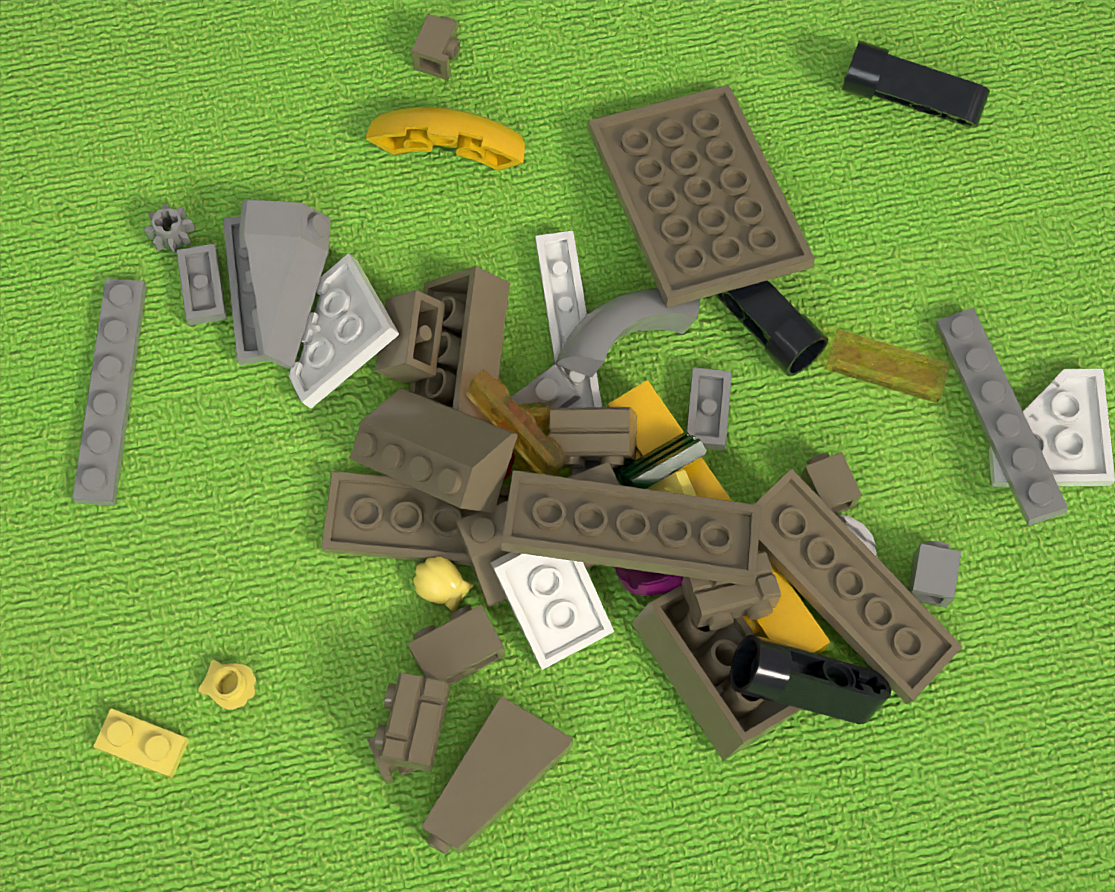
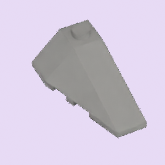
M247 199L242 202L239 240L241 249H247L250 270L245 272L246 282L249 285H253L256 306L251 311L258 353L260 357L290 369L294 367L327 258L331 218L304 203Z

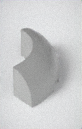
M658 288L641 289L615 297L594 309L579 322L560 350L556 365L593 377L604 363L610 347L620 338L631 332L667 330L684 334L698 316L700 299L666 308Z

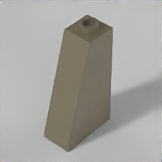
M501 696L422 824L423 832L429 835L425 842L445 855L448 854L450 849L460 854L569 753L573 746V738Z

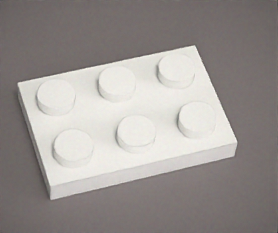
M510 552L490 563L533 655L542 670L614 632L583 562Z

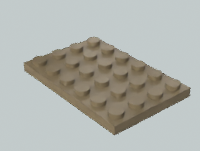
M729 85L588 120L589 134L666 308L813 268L815 258Z

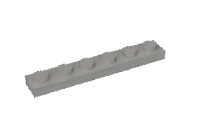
M105 279L72 498L76 504L116 506L147 290L144 281Z
M974 308L938 319L936 323L937 331L1027 526L1066 514L1068 506Z

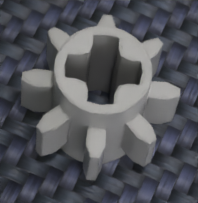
M163 204L162 209L156 213L150 212L148 214L152 221V226H148L144 230L149 239H154L153 245L158 252L164 247L171 250L173 254H176L177 249L184 245H191L187 232L194 231L195 226L191 219H186L187 215L182 206L174 210L168 208L167 204Z

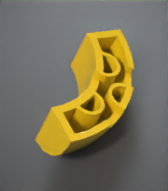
M413 107L381 113L372 120L365 138L392 155L416 151L432 152L433 145L456 148L457 156L480 162L496 171L523 163L525 154V143L522 135L511 128L474 113L441 107Z

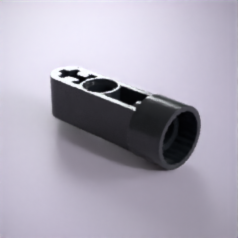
M862 40L858 41L842 91L870 100L875 96L959 125L972 128L978 127L990 93L987 87L888 54L889 49Z
M768 280L716 294L717 298L765 347V353L787 376H794L811 365L823 352L828 343L827 336L805 314H800Z
M748 635L743 638L734 653L731 663L730 681L732 688L737 693L767 701L779 702L856 724L867 723L891 696V687L888 681L874 670L790 647L784 643L756 635Z

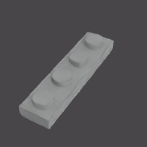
M241 216L223 218L237 360L239 365L267 362L269 360L260 357L258 353L251 311L256 306L253 285H249L246 282L245 272L250 270L247 249H241L239 229Z

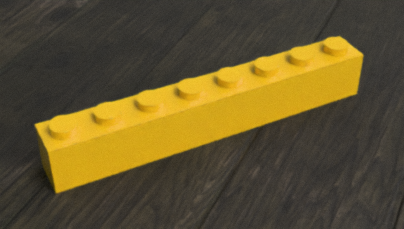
M648 380L608 403L607 407H631L636 412L635 460L684 433ZM702 457L676 471L686 470L698 497L732 501ZM770 562L772 573L775 575L781 591V597L776 607L773 608V612L770 615L761 619L750 620L748 615L742 617L753 633L759 637L820 655L827 649L830 640L788 580Z

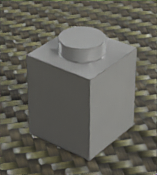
M928 541L926 544L921 543L913 555L908 590L920 603L947 608L955 595L961 551L952 550L949 544L939 541Z

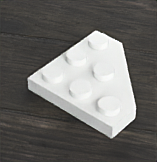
M349 253L320 277L316 291L320 297L315 312H310L301 340L304 343L299 362L294 363V367L291 368L289 378L301 402L309 408H313L399 335L359 262Z
M1063 369L1023 413L1058 486H1111L1115 482L1103 369ZM990 446L989 460L992 487H1009Z

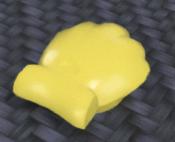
M441 556L429 557L425 563L417 565L415 569L416 576L413 578L415 591L421 598L432 603L446 605L452 612L457 611L462 599L474 585V583L462 577L451 561Z
M213 659L198 692L209 695L218 705L225 709L235 710L238 707L245 706L247 701L255 696L256 690L254 686L256 678L253 675L252 669L247 665L237 663L221 664Z

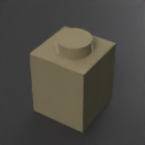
M842 452L830 456L829 453H822L807 461V465L800 478L835 514L856 507L862 494Z

